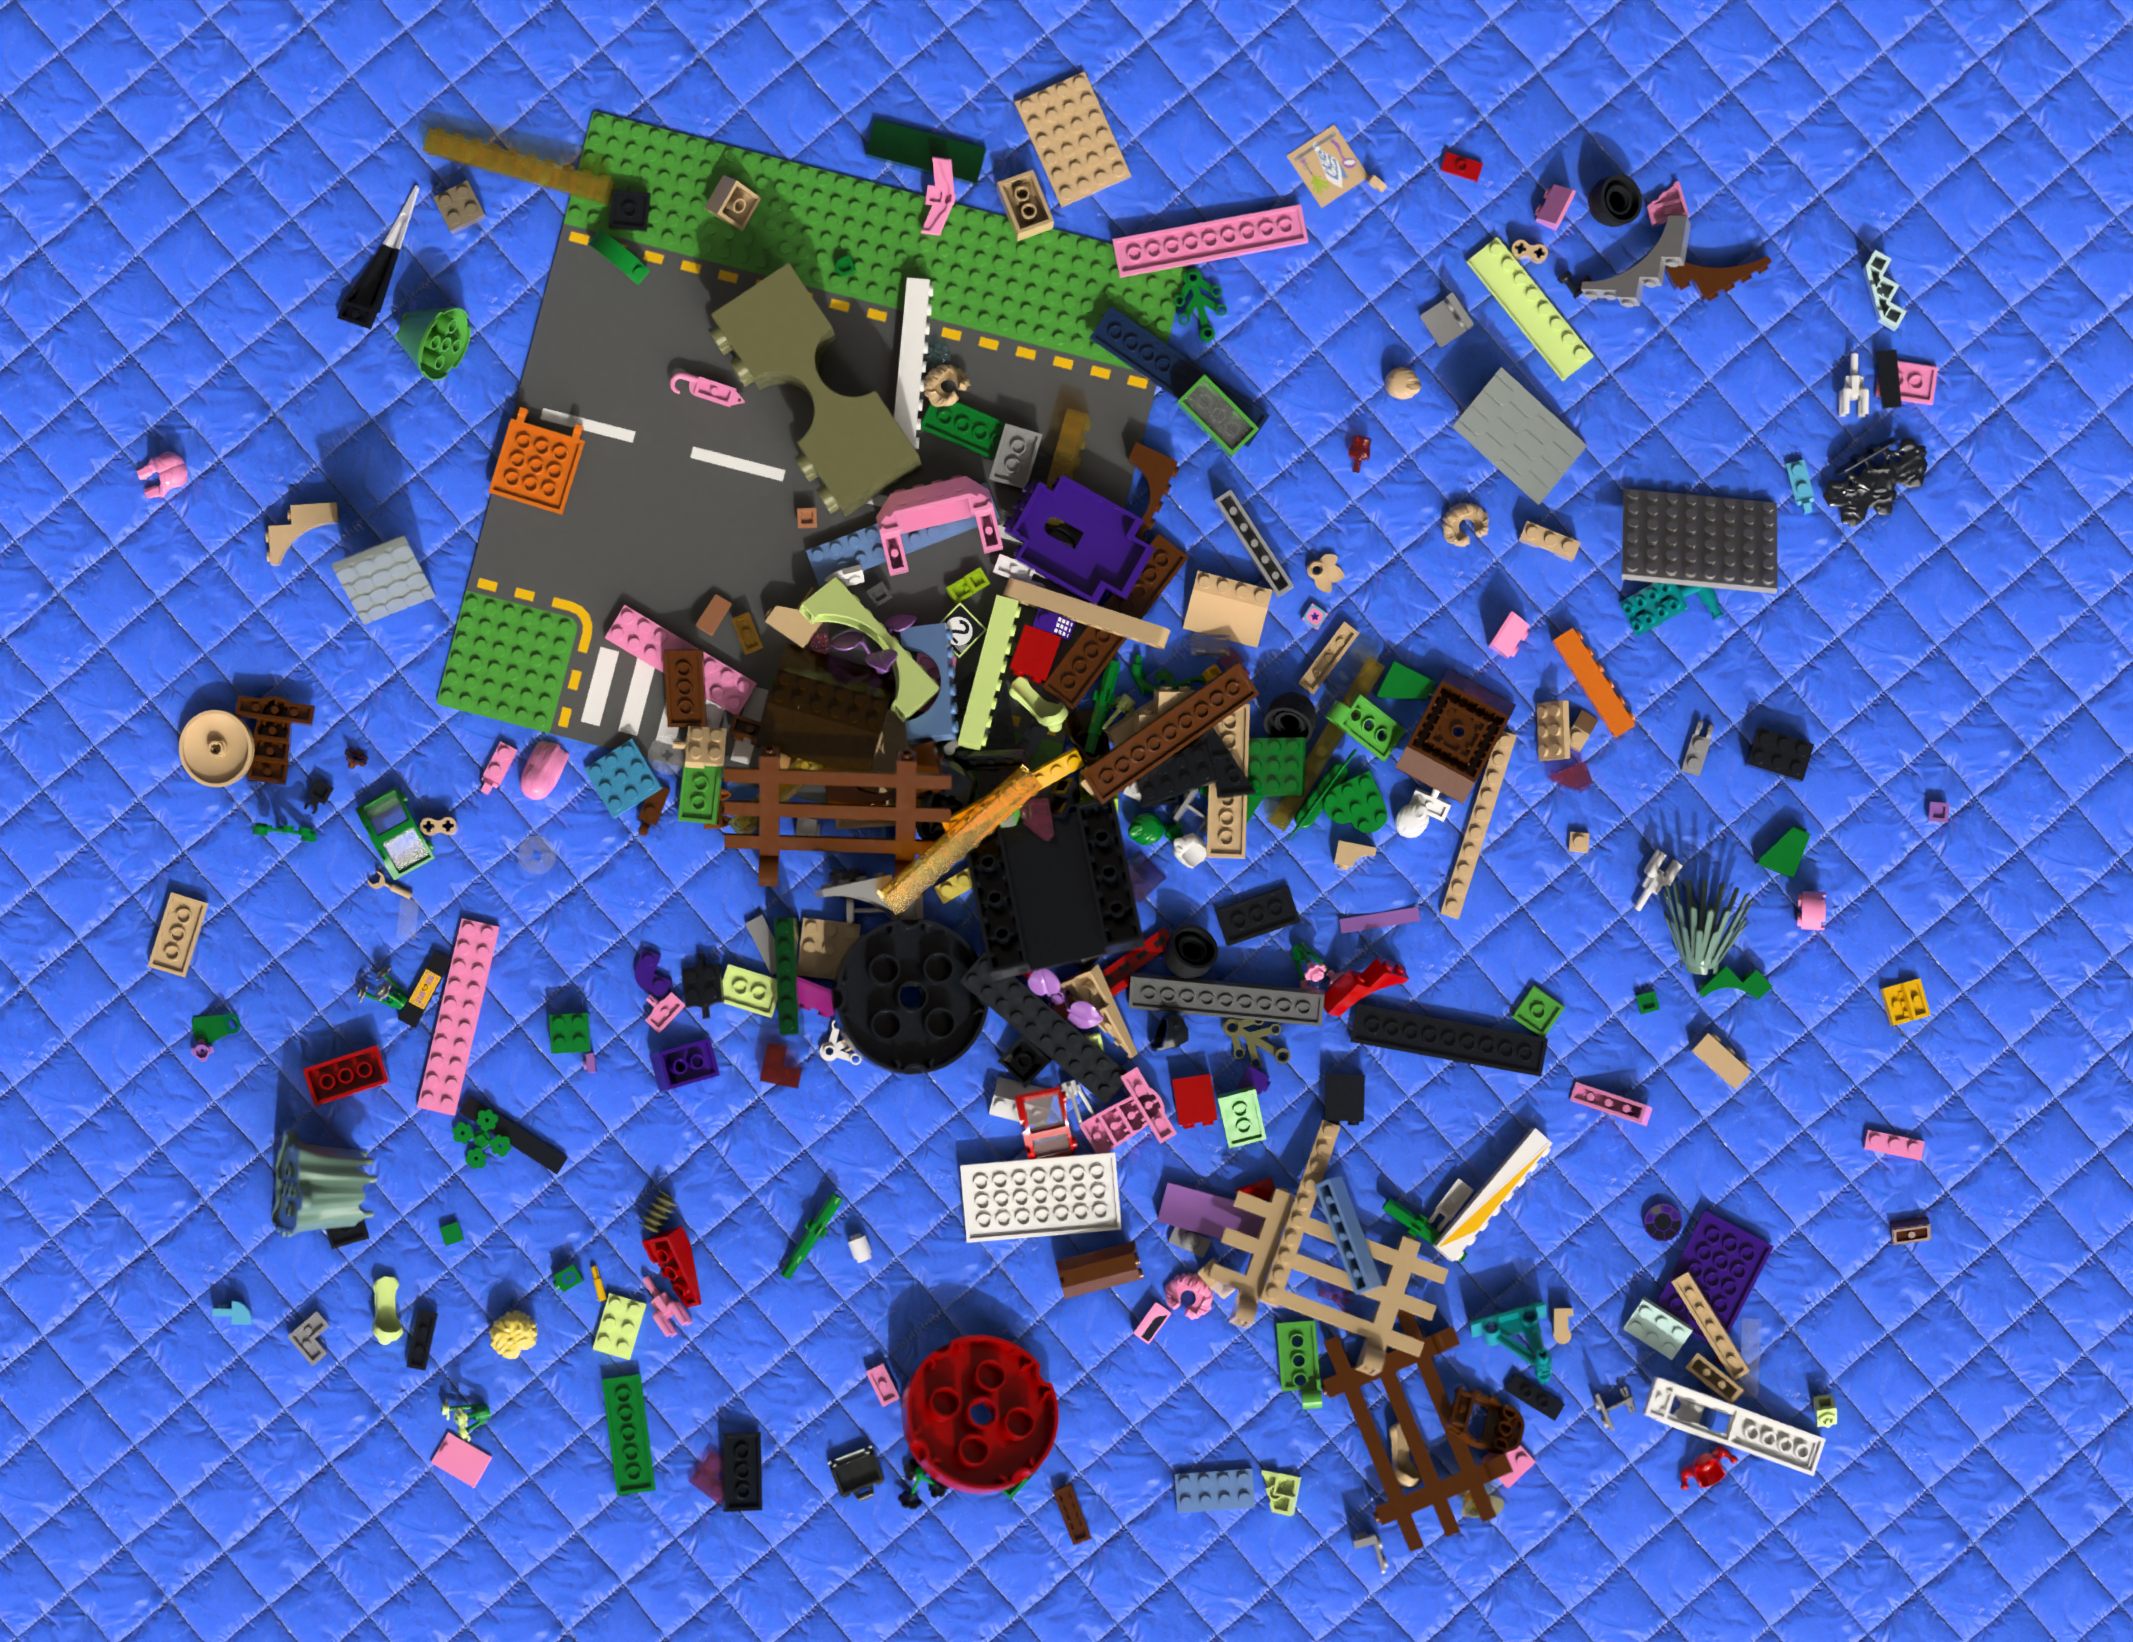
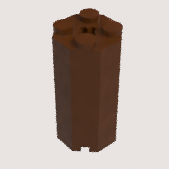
M1131 1241L1055 1261L1064 1298L1067 1299L1144 1279L1142 1269L1137 1268L1141 1264L1138 1254L1134 1255L1137 1252L1135 1242Z

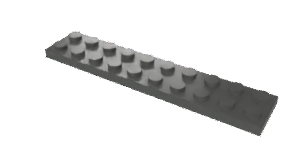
M1131 972L1128 1008L1322 1026L1325 990L1198 978L1184 979L1177 976Z

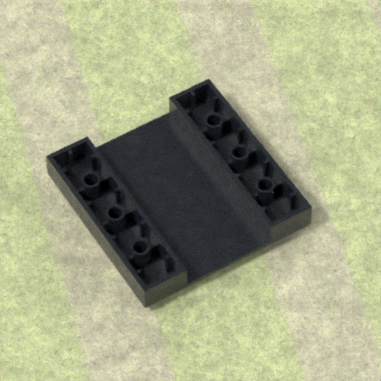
M1114 797L1103 804H1100L1098 799L1075 804L1076 811L1068 813L1065 819L1049 817L1004 828L1001 827L998 821L972 827L962 832L989 971L993 980L1146 947Z

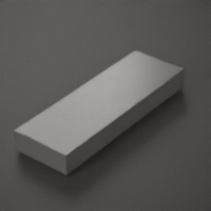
M763 915L745 923L770 974L774 975L777 973L775 938Z

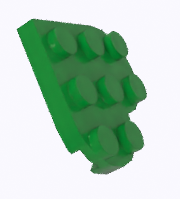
M1369 770L1334 786L1327 792L1324 798V813L1335 823L1345 824L1350 822L1360 832L1372 833L1379 830L1387 822L1386 805Z

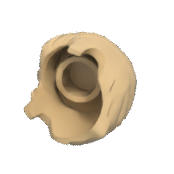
M1394 368L1387 374L1384 380L1387 393L1400 400L1412 398L1421 389V383L1416 373L1408 368Z

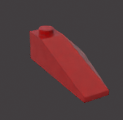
M683 1227L669 1228L643 1240L642 1244L649 1259L653 1264H658L663 1271L661 1275L664 1279L667 1277L673 1284L674 1292L686 1308L701 1305L702 1301L691 1245Z

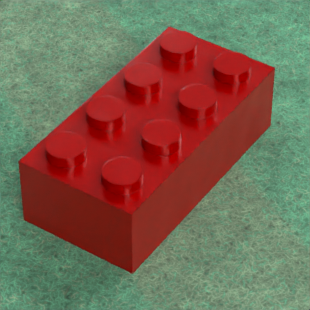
M379 1045L303 1069L314 1106H320L391 1083Z

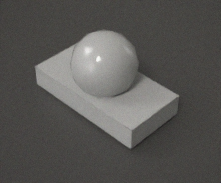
M1175 1227L1168 1242L1204 1258L1212 1240L1190 1230Z

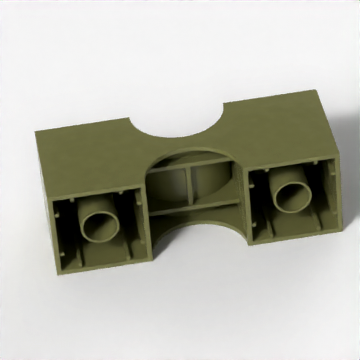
M789 263L711 314L716 325L708 329L723 355L733 350L737 356L730 361V364L744 387L753 382L759 390L772 385L786 384L803 390L813 400V423L807 434L797 442L801 453L795 456L794 459L809 483L817 477L823 485L815 490L830 514L840 509L843 515L847 517L922 466L919 454L876 391L864 396L847 397L833 392L821 381V359L826 349L836 340V336L831 324Z

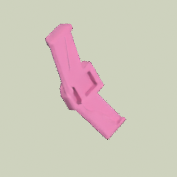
M932 156L935 186L928 185L925 204L932 205L921 233L940 236L952 205L955 203L956 194L954 192L951 159Z

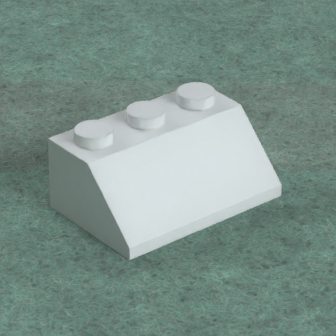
M998 1077L989 1114L1020 1122L1015 1096L1046 1088L1030 1084L1025 1088L1021 1082ZM1053 1096L1024 1102L1029 1125L1041 1126L1047 1124Z

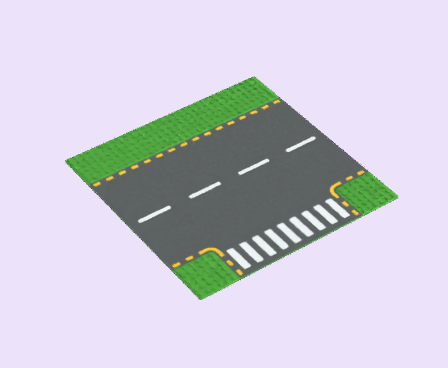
M594 112L591 117L512 419L516 420L520 407L526 408L529 412L525 423L571 437L575 424L584 427L580 439L584 440L585 444L563 515L491 494L437 697V703L441 706L612 750L633 738L645 758L683 768L686 756L684 749H673V740L685 741L688 727H668L665 674L605 639L623 606H628L756 682V688L739 715L762 723L772 689L769 680L776 676L787 643L798 646L766 624L767 618H765V615L770 608L774 609L775 606L797 609L811 587L814 589L807 599L822 588L819 587L806 550L877 524L876 516L889 495L894 493L895 490L903 488L909 490L913 489L915 485L924 484L925 486L932 484V481L940 479L946 481L956 475L967 476L979 484L987 483L1000 517L997 520L1003 549L984 554L977 527L906 554L909 572L890 576L887 562L864 570L865 582L847 586V589L852 595H856L860 603L869 609L873 617L884 626L888 618L898 614L917 616L918 619L910 627L937 624L957 606L947 593L946 587L981 567L990 584L960 603L988 629L996 595H1003L1009 579L993 573L998 557L1002 554L1015 559L1016 555L1014 553L1018 545L1023 546L1024 544L1004 533L1005 527H1003L1008 516L1012 518L1015 512L1012 509L1016 501L1022 500L1024 495L1022 493L1023 489L989 480L994 460L920 429L916 433V437L920 438L919 449H915L919 454L922 464L920 468L847 517L843 515L840 509L830 514L815 490L823 485L817 477L809 483L794 459L795 456L801 453L797 442L807 434L813 423V400L803 390L786 384L772 385L759 390L753 382L744 387L730 364V361L737 356L733 350L723 355L708 329L716 325L711 314L789 263L831 324L836 336V340L826 349L821 359V381L833 392L847 397L864 396L876 391L894 418L907 277L930 279V285H934L933 297L929 296L928 304H932L931 316L927 315V323H930L929 335H925V342H928V353L924 354L923 361H927L926 373H922L921 380H926L925 377L928 375V372L941 364L953 365L957 369L961 368L966 373L967 378L970 379V386L967 387L966 391L958 390L956 384L951 380H945L941 384L944 392H956L959 400L956 402L1007 424L1043 434L1038 451L1055 456L1046 488L1054 491V488H1052L1054 481L1057 477L1061 478L1063 474L1125 509L1136 468L1128 462V458L1135 443L1142 444L1157 385L1091 341L1089 337L1109 308L1113 307L1165 344H1168L1177 309L1173 300L1182 290L1183 275L1187 271V265L1119 278L1113 244L1055 229L1017 241L1007 217L957 204L952 205L940 236L924 234L921 231L932 205L925 204L926 196ZM723 175L737 180L761 197L743 231L731 226L704 209ZM612 189L651 193L647 232L608 228ZM599 230L604 231L650 270L639 285H636L616 266L588 245ZM850 254L857 273L842 277L835 271V262L840 257ZM678 372L700 376L736 388V392L744 399L745 403L727 407L694 396L689 390L690 382L683 379H678L675 382V387L680 391L677 394L670 387V379ZM925 390L920 392V399H923L922 411H918V418L921 419V424L930 405L929 397L924 395ZM817 508V528L798 529L797 509ZM1058 518L1048 519L1044 526L1045 529L1058 527L1066 530L1074 539L1075 548L1084 534L1082 531ZM1054 530L1046 532L1048 535L1073 548L1072 541L1063 532ZM1036 574L1032 577V581L1045 585V589L1088 602L1049 579L1041 578ZM882 581L891 594L892 599L876 608L866 591ZM715 594L732 603V606L711 637L695 627ZM1102 597L1100 598L1097 606H1100ZM1020 603L1018 606L1021 607L1019 618H1015L1013 624L1017 625L1014 637L1011 636L1013 642L1017 645L1025 624L1033 627L1038 609ZM749 612L763 648L745 655L731 618ZM823 622L805 647V649L819 651L823 654L872 667L866 663L865 658L868 654L860 644L856 648L847 651L830 647L831 642L839 635L855 631L864 635L862 640L871 653L883 650L874 639L854 627L834 622ZM1075 622L1070 640L1061 638L1048 677L1088 625ZM893 630L891 636H894L901 646L900 632ZM987 631L960 658L954 653L957 660L953 684L957 685L970 672L976 673ZM910 652L913 660L916 662L918 653ZM1006 655L1004 661L1007 662L1005 673L1001 672L999 679L1002 680V683L1007 684L1009 693L1011 683L1018 676L1013 675V671L1009 669L1013 656L1009 657ZM891 665V671H890V673H893V674H894V670H893V667H892V665ZM1023 675L1028 679L1030 686L1044 700L1055 704H1063L1042 688L1045 682L1042 681L1039 684L1031 681V677ZM896 686L888 710H891L890 708L895 701ZM1009 694L1015 742L1017 745L1032 720H1037L1019 701ZM706 699V727L727 729L724 767L759 768L760 747L751 745V741L743 739V742L733 739L729 729L734 715ZM1063 704L1068 710V715L1072 714L1073 710ZM958 709V713L955 716V721L959 725V732L956 733V738L960 735L966 711ZM917 711L907 721L915 719L925 712ZM1064 721L1059 732L1048 731L1030 759L1031 764L1029 768H1024L1025 771H1032L1061 755L1067 734ZM908 742L909 750L914 751L913 746L917 744L911 745ZM935 742L937 751L945 754V745ZM986 745L981 746V750H985ZM962 746V747L958 748L956 751H978V750H974V749H970V748H964V747ZM780 753V769L820 770L826 767L802 759L796 760ZM945 756V757H947V758H949V759L955 761L954 758H953V756H952V757ZM968 770L977 780L972 803L978 799L981 770ZM743 783L759 787V783ZM780 784V793L817 803H829L824 785ZM930 790L924 791L923 796L916 797V806H925L927 804ZM1022 810L1017 824L1044 819L1046 812ZM961 833L954 838L963 840V835Z

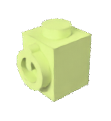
M1833 1394L1813 1397L1817 1426L1829 1428L1831 1425L1837 1424V1408Z

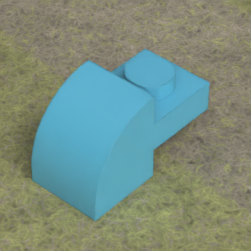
M232 1301V1308L225 1304H218L217 1308H212V1316L232 1317L231 1324L253 1325L252 1311L246 1304L240 1301Z

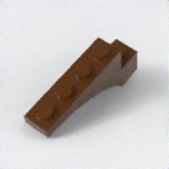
M1766 256L1755 262L1727 268L1702 267L1685 262L1684 266L1666 267L1664 273L1674 291L1677 289L1682 291L1691 286L1690 282H1692L1702 302L1706 299L1710 302L1719 297L1717 293L1723 290L1726 293L1734 289V284L1739 281L1743 284L1752 279V274L1756 272L1761 274L1767 271L1772 261L1769 256Z

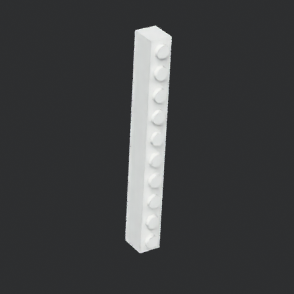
M907 277L894 419L914 449H919L920 438L916 437L917 430H920L921 419L918 418V411H922L923 399H920V392H924L923 387L925 385V380H921L922 373H926L927 361H923L924 354L928 353V342H925V335H929L930 323H927V315L931 316L932 304H928L929 296L933 297L934 285H930V279Z

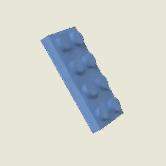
M1252 1468L1175 1474L1177 1513L1255 1508Z

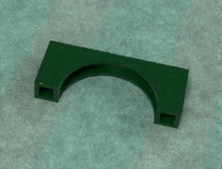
M795 917L774 918L779 1035H805L804 1015L800 1008L797 983V947L800 939V922Z

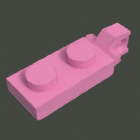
M500 741L483 774L482 781L485 783L481 792L489 795L492 787L497 788L499 784L501 785L518 750Z

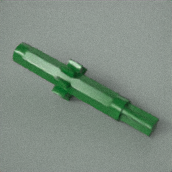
M1110 660L1105 667L1099 691L1095 690L1093 693L1092 701L1096 703L1084 747L1085 752L1089 755L1095 754L1109 706H1114L1117 697L1112 694L1121 663Z
M831 1192L814 1220L809 1218L804 1225L807 1230L780 1273L784 1278L791 1279L819 1236L823 1239L829 1231L825 1227L843 1201V1198Z
M1390 1197L1383 1204L1382 1209L1407 1226L1408 1230L1406 1232L1413 1237H1416L1418 1234L1431 1244H1434L1442 1235L1426 1223L1428 1218L1421 1213L1417 1216ZM1464 1252L1459 1261L1463 1262L1468 1254Z

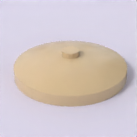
M209 710L199 713L186 724L179 740L181 763L186 772L202 785L224 787L234 784L244 777L253 762L255 747L252 733L240 717L229 711Z

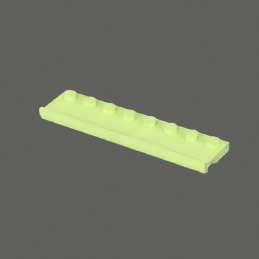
M1498 237L1466 261L1467 265L1562 382L1594 357Z

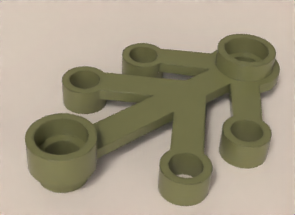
M1227 1018L1223 1022L1222 1028L1226 1035L1231 1036L1234 1047L1233 1055L1236 1059H1242L1245 1056V1051L1240 1045L1239 1036L1246 1039L1251 1057L1250 1065L1255 1069L1260 1068L1262 1065L1255 1045L1274 1055L1278 1063L1284 1064L1290 1060V1052L1287 1049H1277L1260 1039V1037L1271 1034H1280L1281 1027L1279 1024H1272L1268 1028L1248 1032L1243 1028L1253 1024L1260 1026L1264 1021L1258 1024L1255 1020L1244 1019L1240 1021L1237 1018ZM1230 1023L1236 1025L1235 1030L1231 1031L1228 1028ZM1273 1026H1277L1279 1028L1278 1033L1272 1032ZM1236 1050H1242L1243 1055L1237 1057L1235 1054ZM1284 1052L1286 1054V1058L1284 1060H1281L1279 1058V1053ZM1254 1059L1259 1060V1066H1253L1252 1062Z

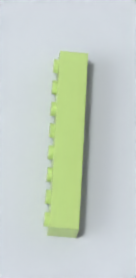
M996 595L958 739L959 746L980 751L981 746L986 745L988 735L985 734L986 727L990 728L993 717L989 716L991 709L995 710L998 698H994L995 692L1000 691L1002 680L999 679L1000 673H1005L1007 662L1004 661L1005 654H1010L1012 644L1009 643L1010 636L1014 637L1017 625H1013L1014 620L1019 618L1021 607L1018 606L1019 600Z

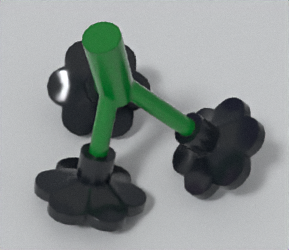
M911 1458L908 1464L903 1467V1471L906 1473V1478L909 1481L915 1480L912 1490L903 1491L902 1494H899L898 1500L901 1502L902 1507L916 1510L922 1504V1501L916 1494L920 1481L924 1480L930 1484L928 1489L931 1491L930 1495L933 1498L943 1497L949 1487L935 1478L932 1480L925 1476L927 1472L915 1458Z

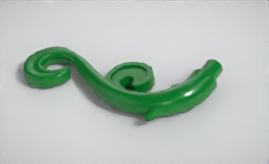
M1135 655L1134 664L1131 665L1132 678L1142 696H1145V692L1154 694V689H1160V686L1152 685L1146 681L1144 676L1147 674L1142 670L1143 665H1141L1143 656ZM1165 669L1159 670L1155 675V680L1158 684H1160L1161 680H1165L1164 686H1171L1172 689H1179V686H1187L1196 681L1201 682L1203 685L1207 683L1204 677L1194 676L1173 684L1174 677L1172 673Z

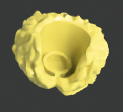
M513 1310L512 1313L506 1312L503 1317L501 1316L498 1320L494 1321L490 1329V1345L497 1351V1354H501L504 1358L516 1359L520 1355L521 1349L528 1350L536 1345L537 1323L532 1317L526 1315L525 1312H520L519 1310Z

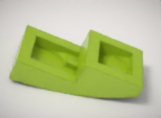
M980 567L946 587V591L953 603L957 605L988 586L990 582Z

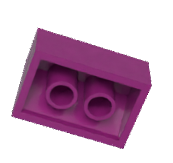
M797 976L800 1008L808 1011L811 1008L818 1010V1015L829 1018V1015L834 1016L832 990Z

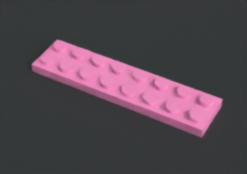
M626 605L623 606L605 636V639L664 674L665 649H698ZM703 652L706 699L733 715H739L756 688L757 683Z

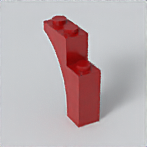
M1376 958L1363 972L1349 970L1325 993L1323 1007L1326 1013L1340 1017L1349 1007L1365 996L1391 985L1404 984L1409 979L1406 968L1401 963Z

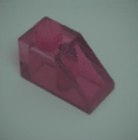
M1585 762L1547 777L1548 781L1572 791L1579 790L1580 793L1590 789L1589 785L1593 783Z
M1026 799L1019 810L1024 825L1044 841H1049L1054 836L1049 799Z

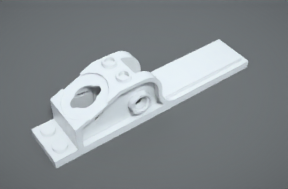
M1654 1377L1642 1414L1651 1417V1419L1679 1430L1740 1449L1814 1476L1826 1440L1658 1377ZM1675 1396L1680 1401V1408L1671 1415L1669 1410ZM1705 1407L1731 1415L1725 1434L1699 1425Z

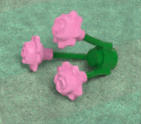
M1305 942L1299 943L1292 948L1294 953L1292 958L1299 974L1300 988L1317 990V987L1308 985L1307 981H1319V979L1324 977L1325 971L1327 972L1326 975L1330 978L1327 987L1331 988L1346 974L1345 972L1335 973L1333 970H1330L1313 952L1312 948L1307 947ZM1311 956L1316 960L1318 964H1314V962H1311ZM1299 961L1301 963L1307 962L1308 971L1304 976Z

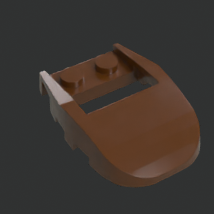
M1459 1385L1454 1390L1455 1395L1445 1428L1466 1444L1484 1451L1505 1454L1516 1450L1521 1444L1525 1429V1423L1520 1412L1509 1404L1504 1405L1494 1395L1488 1396L1476 1389L1472 1391L1464 1390V1385ZM1474 1403L1487 1409L1479 1440L1470 1436L1471 1433L1467 1431Z

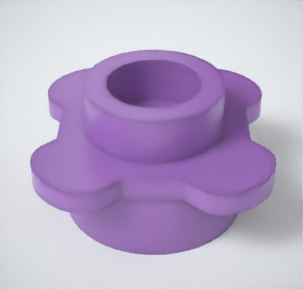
M200 1039L197 1042L198 1044L191 1048V1054L195 1055L201 1062H205L209 1054L214 1052V1047L206 1044L204 1039Z

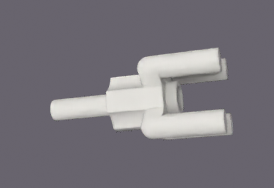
M1856 353L1850 354V376L1844 377V387L1839 391V417H1846V414L1850 413V401H1858V417H1865V414H1869V389L1864 387V377L1858 376V354Z
M1657 849L1644 868V873L1647 876L1641 885L1645 887V890L1633 908L1641 911L1652 892L1658 895L1663 886L1667 885L1669 887L1683 865L1673 859L1666 871H1662L1659 867L1667 855Z

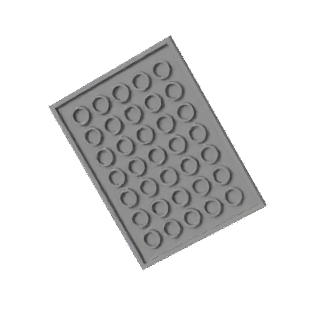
M1624 488L1621 579L1776 594L1778 589L1777 503Z

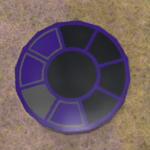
M1658 1203L1652 1205L1645 1213L1643 1226L1645 1232L1656 1241H1668L1679 1234L1682 1228V1218L1676 1207L1668 1203Z

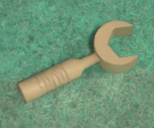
M376 871L381 876L379 883L372 884L368 880V884L372 888L379 889L386 886L390 891L407 899H411L413 892L396 884L385 882V876L381 872Z

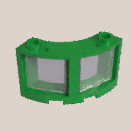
M397 787L355 808L374 847L394 880L435 859L432 852L435 850L430 839L426 841L406 804L409 802L404 792L400 793Z

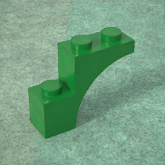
M1719 966L1718 971L1714 974L1712 973L1714 976L1709 981L1705 979L1698 986L1700 990L1697 994L1704 998L1715 990L1734 988L1742 990L1754 999L1759 1000L1773 986L1758 970L1753 972L1749 970L1742 976L1744 980L1741 981L1728 966L1723 968Z

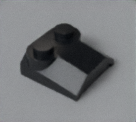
M1021 1035L998 1060L1025 1088L1052 1061L1049 1056L1024 1035Z

